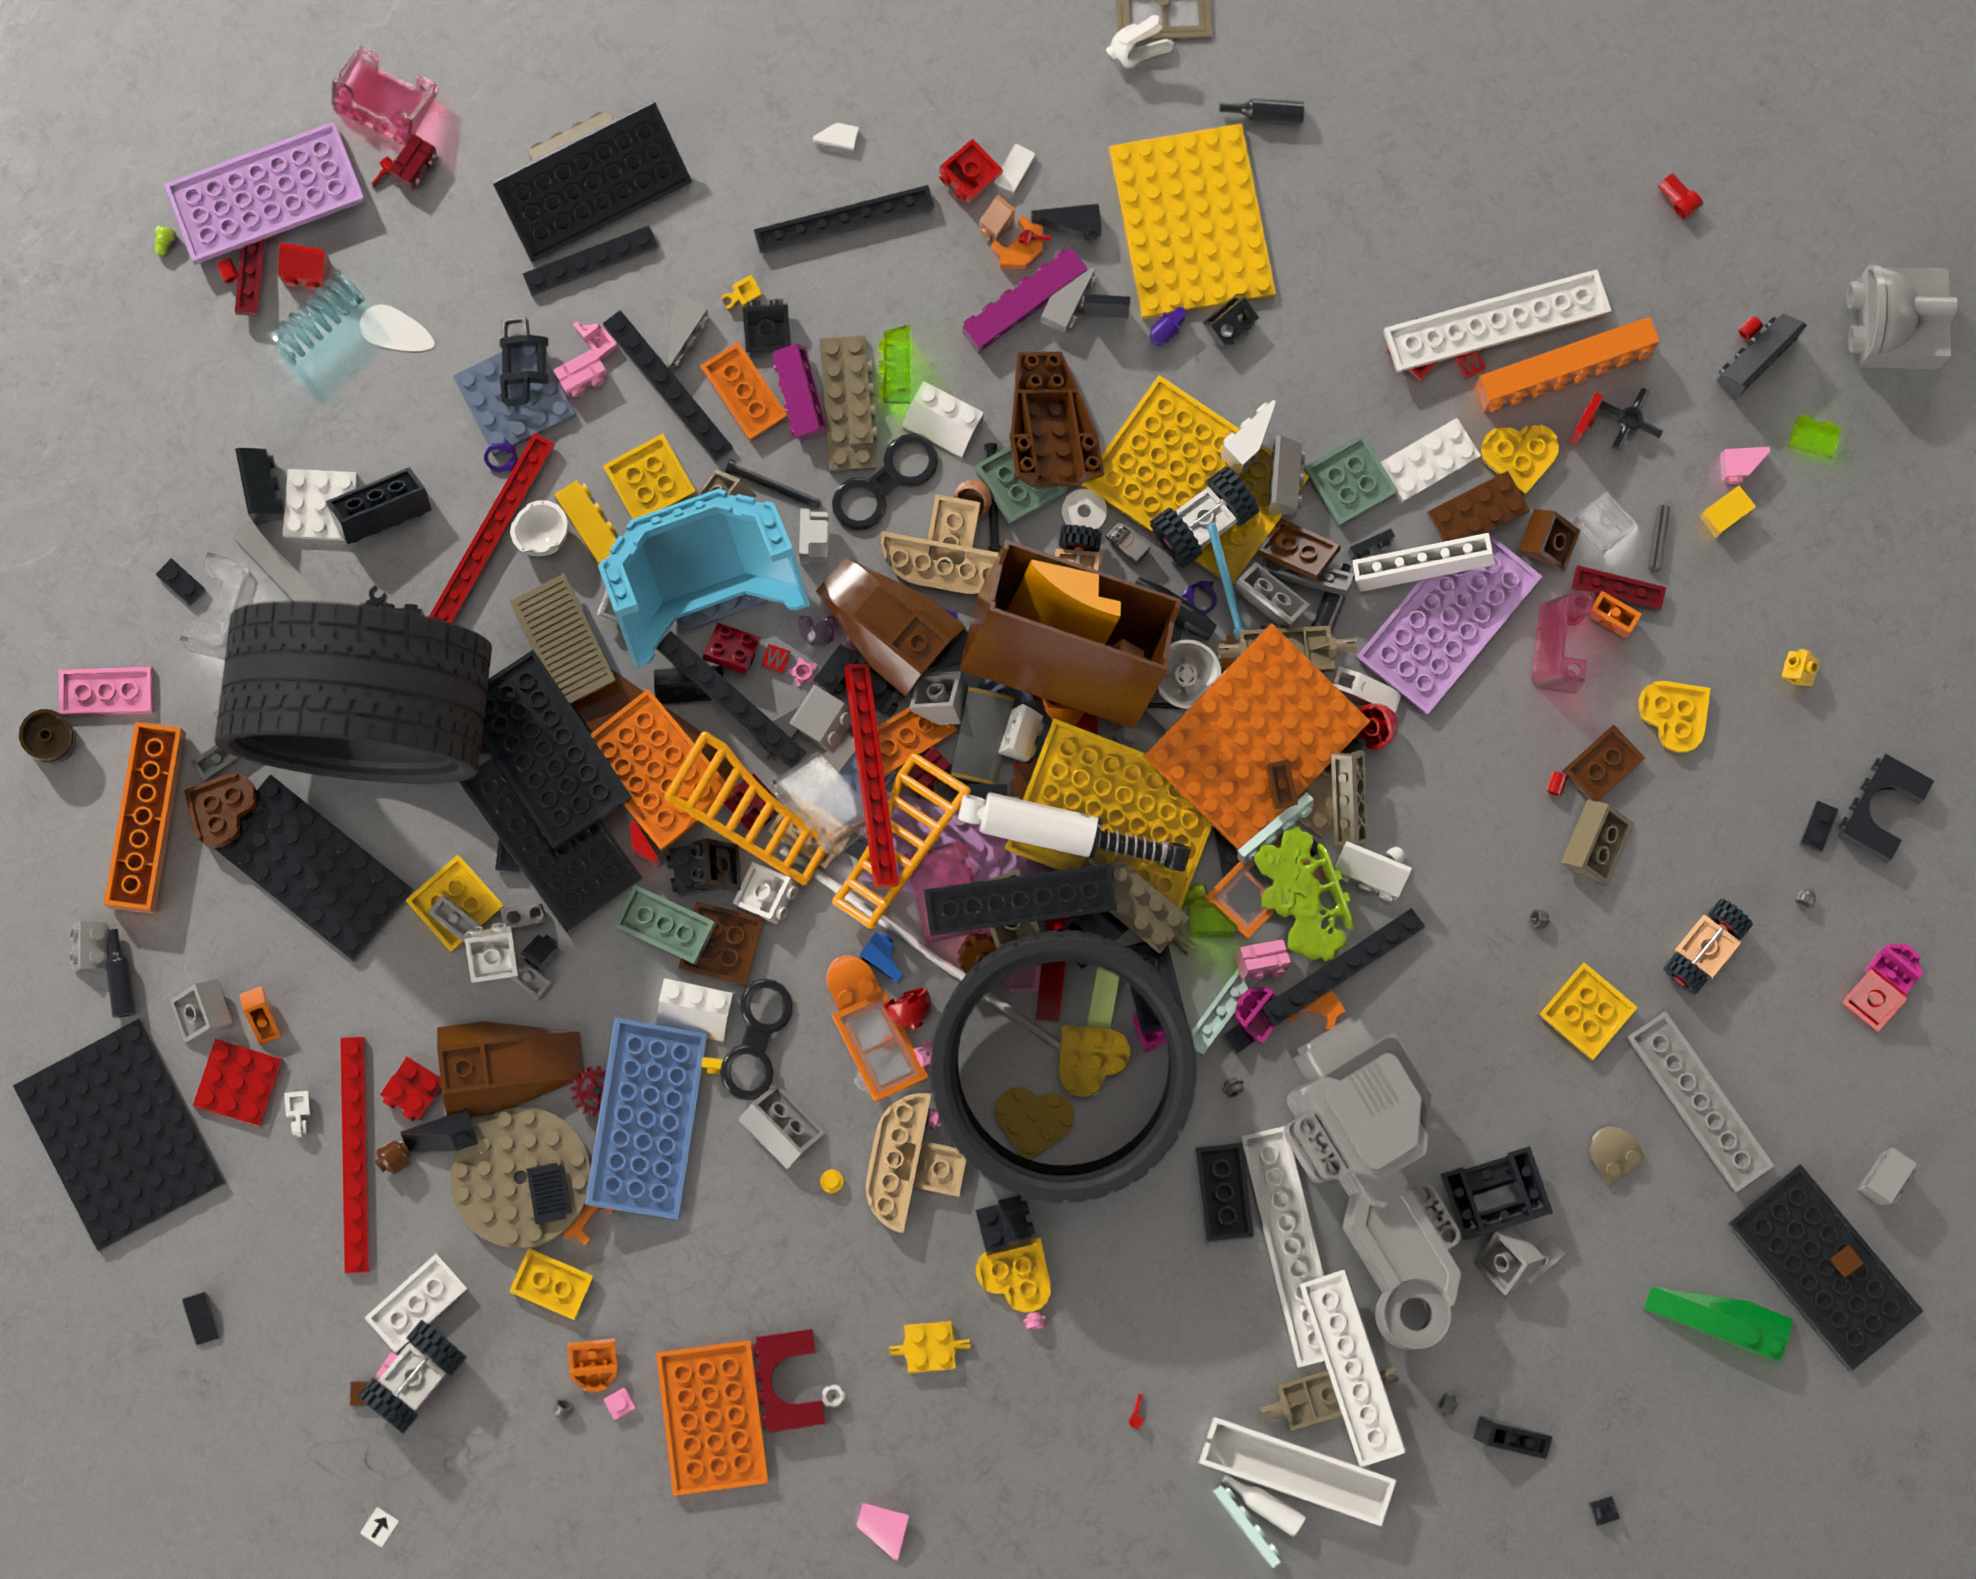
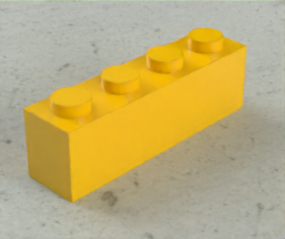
M578 480L555 493L554 496L599 565L602 559H607L611 553L610 548L616 541L613 534L616 531L609 521L605 523L601 517L604 513L598 503L593 504L589 499L592 494L585 484L581 486Z

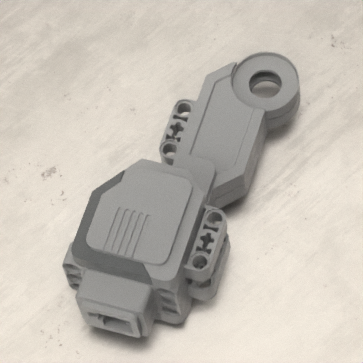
M1351 1017L1297 1049L1299 1055L1294 1057V1060L1307 1082L1291 1091L1287 1096V1105L1296 1119L1285 1126L1284 1136L1312 1182L1324 1183L1329 1180H1339L1349 1196L1342 1228L1380 1291L1383 1292L1377 1302L1375 1311L1376 1323L1382 1336L1390 1344L1401 1349L1428 1348L1438 1343L1450 1327L1451 1306L1455 1304L1461 1276L1459 1268L1448 1252L1450 1248L1460 1241L1461 1234L1432 1186L1422 1184L1410 1189L1407 1184L1408 1181L1401 1169L1424 1156L1427 1152L1432 1095L1407 1056L1408 1050L1396 1031L1375 1041L1362 1018L1354 1021ZM1293 1126H1294L1295 1135H1296L1297 1137H1295V1136L1292 1134V1127H1293ZM1316 1170L1318 1171V1173L1320 1174V1176H1321L1322 1178L1318 1177V1175H1317V1173H1316ZM1420 1189H1423L1427 1194V1199L1424 1202L1418 1197ZM1433 1203L1432 1206H1429V1208L1425 1209L1424 1206ZM1433 1212H1438L1436 1220L1431 1218L1434 1215ZM1445 1230H1448L1452 1235L1449 1243L1443 1239ZM1410 1298L1419 1300L1424 1305L1427 1313L1424 1325L1416 1331L1408 1329L1400 1318V1309L1403 1303Z

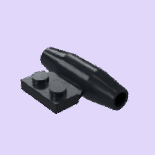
M1142 577L1136 580L1135 584L1182 599L1174 624L1171 644L1181 640L1182 630L1206 641L1210 639L1217 625L1196 606L1166 587Z

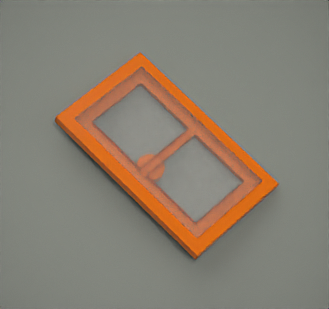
M1278 838L1274 846L1278 849L1281 848L1282 841ZM1248 861L1245 865L1239 862L1204 897L1247 940L1276 912L1275 909L1268 910L1261 907L1264 890L1271 887L1274 880L1261 874L1255 861Z
M886 991L831 1015L874 1103L929 1078L924 1067H921L917 1060V1054L914 1052V1047L904 1027H900L892 1022L886 1013L883 1005L889 1000Z

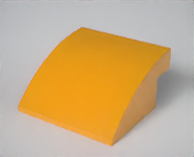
M1031 560L1006 612L1105 645L1120 618L1121 601L1098 597L1099 574Z

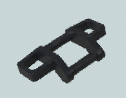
M525 316L507 317L501 320L499 346L502 348V374L500 375L501 401L505 406L527 404L530 398L531 383L545 384L549 382L546 362V347L549 345V339L544 336L530 335L529 321ZM522 323L523 335L508 337V326L510 324ZM537 347V372L522 371L511 373V348ZM523 383L522 396L520 398L508 399V385Z

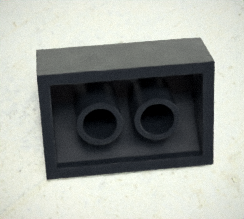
M235 448L248 515L255 525L282 520L281 512H285L282 498L278 499L277 491L280 490L278 477L273 475L272 469L276 468L274 456L269 455L266 449Z

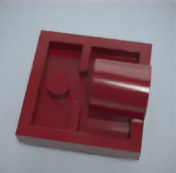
M717 623L704 650L702 659L746 674L747 670H750L761 637Z
M753 773L752 776L756 779V781L763 788H765L776 800H778L773 795V793L762 783V781ZM745 780L733 787L735 794L724 802L732 813L735 812L749 788ZM755 794L740 820L748 831H750L766 804L758 794ZM774 809L772 810L764 826L767 825L771 821V819L778 814L777 811H775Z

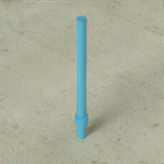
M1211 523L1207 525L1233 619L1235 627L1233 632L1236 640H1238V631L1247 630V627L1243 625L1216 523Z

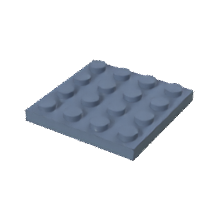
M537 347L511 348V373L522 371L537 372ZM502 352L453 375L488 446L494 443H504L505 439L516 446L531 439L534 433L539 435L575 417V413L547 359L549 382L545 384L531 383L529 402L523 405L505 406L501 401L500 375L502 374ZM523 383L508 385V399L520 398L522 396ZM492 450L491 452L493 456H496L504 451Z

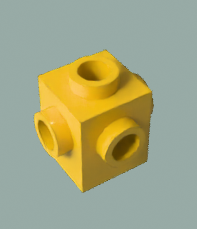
M1799 649L1798 652L1789 651L1781 677L1793 685L1813 686L1816 673L1819 670L1820 660L1815 658L1811 651Z

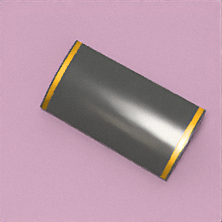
M969 686L951 771L952 777L975 784L998 783L1003 755L998 752L1013 709L1015 697Z

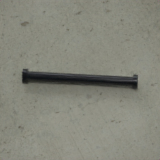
M997 443L984 444L987 458L996 454L998 449ZM992 498L993 503L989 510L990 546H988V551L1000 552L1002 546L999 543L998 506Z

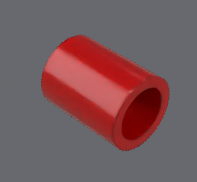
M231 258L222 259L217 263L224 283H232L238 279V273Z
M1752 315L1738 329V333L1743 339L1749 341L1763 327V323L1756 316Z
M1552 771L1546 792L1554 796H1562L1568 776L1561 772Z

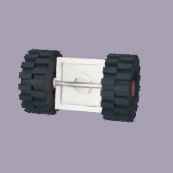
M1225 466L1207 479L1208 488L1176 511L1172 508H1167L1149 522L1153 533L1162 544L1163 549L1182 568L1202 555L1203 551L1201 549L1211 542L1207 528L1208 524L1216 523L1220 536L1235 524L1242 526L1260 511L1255 498L1251 495V491L1247 489L1246 484L1228 466Z
M422 1319L406 1337L410 1343L378 1380L372 1377L357 1395L365 1404L402 1434L419 1416L415 1411L446 1373L452 1376L467 1358L455 1345Z

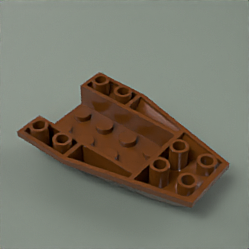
M1062 351L1018 352L1009 435L1016 478L1030 487H1075L1103 477L1105 473L1098 433Z
M847 557L841 561L816 590L820 599L869 666L905 697L920 682L921 675L948 644L952 645L966 629L962 623L930 597Z
M487 1021L437 1027L438 1061L442 1095L447 1116L468 1109L471 1117L492 1115L573 1084L574 1078H581L579 1072H585L581 1036L578 1031Z

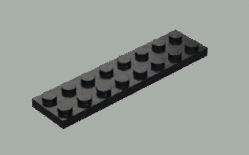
M1110 864L924 889L930 936L1117 910Z

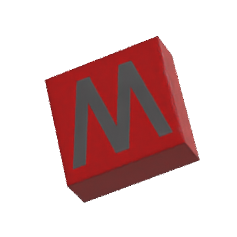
M1478 350L1455 358L1465 379L1486 370Z
M768 644L761 667L783 674L791 651Z

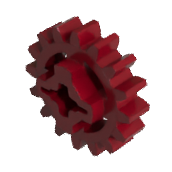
M591 1066L587 1067V1074L584 1071H580L579 1075L581 1078L573 1079V1082L577 1085L570 1088L576 1094L571 1097V1100L578 1101L575 1108L582 1106V1114L591 1111V1117H595L597 1112H600L604 1083L599 1081L597 1076L605 1079L606 1070L602 1072L601 1066H597L595 1071H593ZM587 1079L588 1085L584 1091H581L582 1084ZM594 1085L596 1089L600 1088L601 1093L598 1094V1097L596 1094L592 1095L591 1090L594 1089ZM584 1099L592 1101L595 1107L588 1105Z

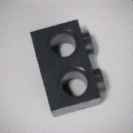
M1235 294L1202 324L1216 344L1226 347L1234 344L1241 333L1250 330L1255 325L1254 322L1259 319V316L1244 296ZM1242 310L1243 316L1238 320V313ZM1226 325L1225 333L1221 334L1222 326Z

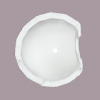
M535 501L527 504L518 513L514 522L511 523L510 534L515 546L524 554L546 556L555 553L561 548L567 539L569 527L565 512L557 504L550 501Z

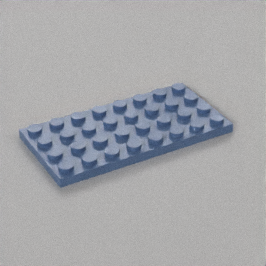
M614 1018L585 1205L673 1220L679 1219L702 1071V1060L707 1039L706 1033Z

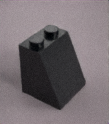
M1108 911L1072 916L1057 930L1058 932H1063L1069 926L1071 931L1092 933L1103 936L1104 939L1109 938L1116 941L1129 928ZM1076 962L1082 970L1088 965Z

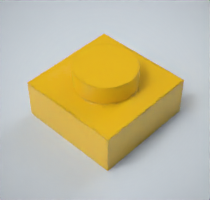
M703 1057L702 1068L707 1069L706 1073L720 1075L723 1060Z

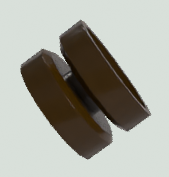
M39 709L31 712L24 718L19 728V741L22 748L34 760L42 764L54 765L63 762L72 754L76 746V734L73 726L60 713L51 709Z

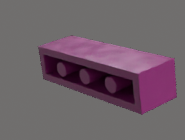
M795 343L772 352L774 357L773 367L779 376L778 386L785 398L784 409L790 417L791 424L789 427L792 435L797 439L806 441L827 433L828 429L806 347Z

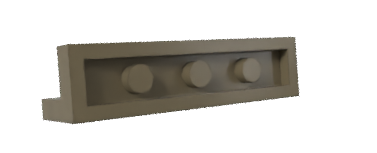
M1358 750L1351 754L1334 753L1331 754L1334 846H1344L1347 841L1359 846L1368 842L1365 751Z

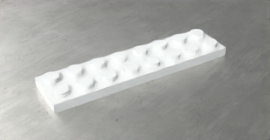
M1346 1270L1300 1284L1359 1466L1363 1467L1406 1453Z

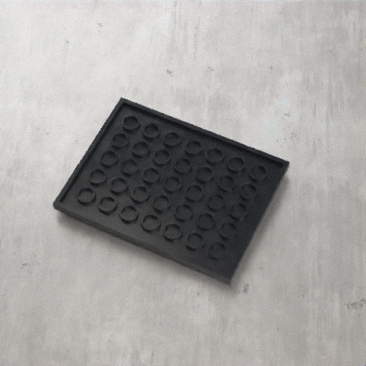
M140 1018L13 1085L98 1252L226 1184Z

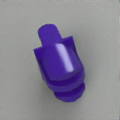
M1183 307L1176 308L1169 316L1164 312L1163 316L1151 327L1150 340L1154 345L1162 346L1168 343L1176 334L1179 335L1180 325L1184 322L1186 314Z

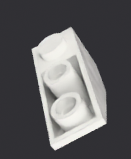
M1341 666L1338 667L1333 680V684L1349 700L1364 705L1380 703L1388 706L1396 713L1402 695L1399 691L1362 673Z

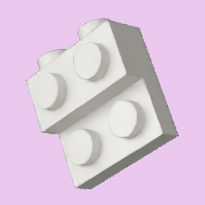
M752 862L742 882L741 890L738 891L732 904L778 925L779 921L784 920L787 916L788 909L786 906L789 900L794 899L797 895V882L791 877Z
M497 923L492 925V929L482 930V927H472L468 929L467 933H464L471 983L518 976L511 926Z

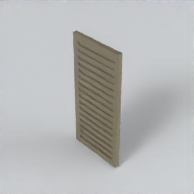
M565 573L509 601L532 650L535 651L569 704L616 681Z

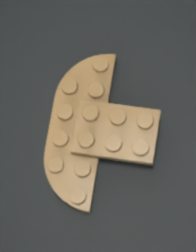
M935 494L928 539L881 531L883 556L899 577L913 584L959 593H979L999 553L973 548L981 502Z
M927 1093L905 1096L888 1107L883 1113L877 1125L866 1177V1196L872 1212L886 1227L903 1234L912 1189L959 1197L966 1165L965 1157L956 1148L922 1141L931 1100V1094Z

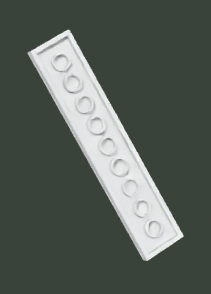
M1596 269L1386 327L1383 332L1398 373L1610 314L1611 308L1598 270Z
M1284 1126L1241 1136L1240 1139L1241 1143H1243V1151L1298 1368L1325 1361L1300 1284L1323 1277L1324 1274L1293 1150L1284 1136Z

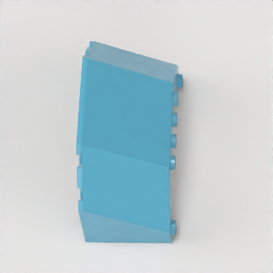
M721 489L713 490L630 520L626 526L627 531L625 534L618 537L610 548L611 553L607 559H602L598 565L635 668L649 664L654 659V650L677 618L744 594L785 604L790 610H800L811 606L792 545L775 504L768 501L764 503L757 502L755 498L741 494L736 496L729 495L727 491Z

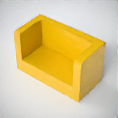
M1737 486L1703 511L1700 519L1714 537L1717 538L1724 530L1743 516L1750 514L1756 506L1743 489Z

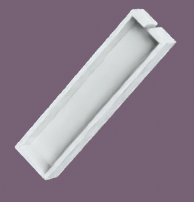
M1212 1418L1206 1439L1210 1440V1443H1204L1198 1464L1356 1519L1382 1526L1396 1482L1395 1479L1222 1419Z

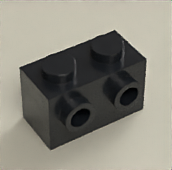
M840 643L813 679V684L832 696H835L836 693L839 695L846 686L844 666L846 664H859V656Z

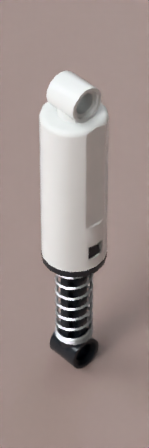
M988 793L986 800L973 795H963L958 819L962 821L980 824L979 831L984 834L1092 859L1095 856L1096 849L1097 851L1104 849L1106 853L1109 851L1115 852V855L1122 853L1125 858L1127 855L1133 856L1134 860L1136 857L1143 858V862L1145 859L1152 860V864L1156 861L1159 866L1185 872L1191 852L1189 846L1180 843H1168L1166 841L1156 843L1154 838L1151 841H1147L1145 836L1138 839L1136 834L1130 837L1127 832L1121 835L1118 830L1114 833L1110 832L1109 828H1106L1105 831L1101 830L1102 818L995 793Z

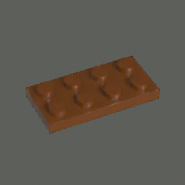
M1506 471L1427 512V515L1442 542L1489 533L1528 513L1530 509L1509 471Z

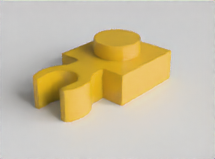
M749 275L732 285L735 292L722 295L721 300L724 301L727 298H731V304L726 306V309L731 310L739 301L743 306H746L747 301L756 300L764 295L753 275Z

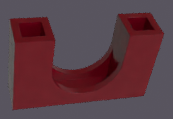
M813 1329L756 1337V1343H752L754 1357L759 1359V1366L755 1367L757 1381H762L763 1390H758L760 1405L765 1404L766 1414H762L763 1429L768 1428V1432L773 1433L826 1425L822 1400L799 1404L787 1403L776 1395L772 1385L773 1373L783 1360L791 1357L816 1354Z

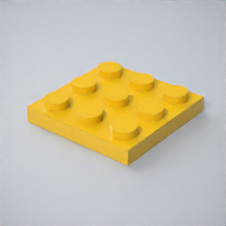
M663 433L603 465V469L632 519L680 503L696 494V490Z
M459 855L455 856L405 900L451 953L464 942L428 914L442 895L482 927L499 913L500 909L505 907Z
M1583 962L1538 1016L1593 1061L1638 1007Z

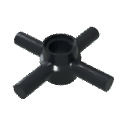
M1641 388L1633 406L1623 410L1603 400L1601 401L1598 409L1618 418L1621 428L1612 446L1614 450L1620 451L1629 432L1638 429L1660 439L1664 430L1643 421L1641 408L1649 394V390ZM1625 416H1633L1636 423L1631 424L1627 422Z

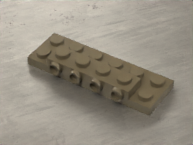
M865 335L820 339L825 417L828 429L829 471L834 473L875 470L873 440H877V426L872 427L871 418H876L875 404L870 405V396H874L873 382L869 383L868 374L873 373L872 360L867 361Z

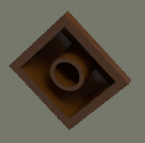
M1534 509L1519 551L1533 561L1565 572L1581 530L1556 511Z

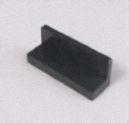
M711 666L723 677V666ZM677 668L654 670L655 697L661 704L712 700Z

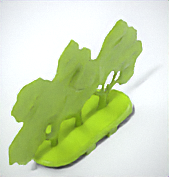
M1297 826L1284 832L1281 848L1278 849L1274 845L1262 844L1259 852L1254 857L1261 874L1274 880L1273 885L1264 890L1261 907L1268 910L1275 909L1276 913L1283 917L1293 915L1296 918V922L1288 934V950L1296 954H1302L1305 958L1312 961L1322 958L1325 962L1334 960L1336 951L1344 948L1347 943L1346 935L1341 930L1335 928L1337 916H1340L1346 929L1349 931L1353 930V920L1346 903L1351 900L1348 892H1342L1338 881L1342 879L1340 870H1334L1325 847L1322 844H1318L1317 856L1319 860L1312 858L1310 850L1313 844V836L1301 831L1300 827ZM1307 860L1311 864L1304 866L1303 862ZM1319 866H1321L1327 881L1325 885L1320 884L1313 874ZM1330 890L1336 906L1332 910L1324 908L1320 903L1319 896L1324 891ZM1323 910L1327 913L1325 915H1321L1320 911ZM1331 916V918L1328 919V921L1331 923L1328 925L1326 929H1322V921L1326 917ZM1330 928H1333L1334 932L1332 934L1328 933Z

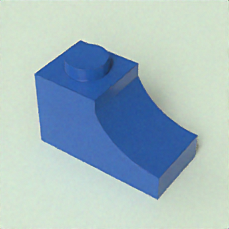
M875 932L860 953V958L898 984L903 978V973L897 969L892 959V952L895 950L894 940L884 932L881 935Z

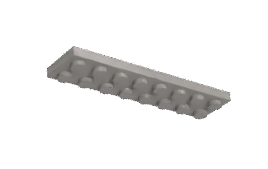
M1666 1011L1626 1037L1734 1193L1774 1167V1164Z

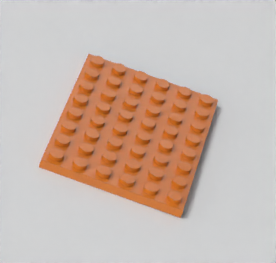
M1271 623L1143 757L1217 831L1239 850L1288 808L1274 810L1265 764L1289 759L1296 796L1298 797L1331 763V754L1340 753L1370 720Z

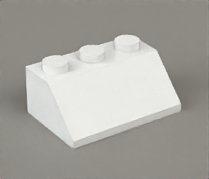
M923 381L912 400L902 427L916 435L923 436L931 443L962 458L984 419V412Z
M1348 841L1342 848L1334 870H1340L1342 879L1338 881L1349 884V881L1358 885V889L1368 893L1371 890L1377 892L1380 898L1390 902L1392 899L1397 901L1412 869Z
M664 978L655 1025L706 1033L707 1039L724 1042L734 995L730 992Z

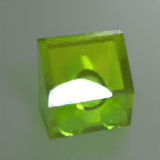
M1206 899L1194 900V903H1190L1188 908V917H1190L1188 919V938H1226L1236 936L1238 926L1214 903H1208Z

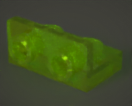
M1810 415L1798 416L1793 423L1787 447L1832 459L1842 428L1831 421H1817Z

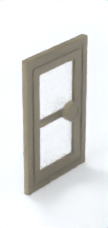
M1116 0L1118 32L1128 25H1139L1151 16L1156 15L1163 19V28L1158 33L1143 40L1212 37L1210 0Z

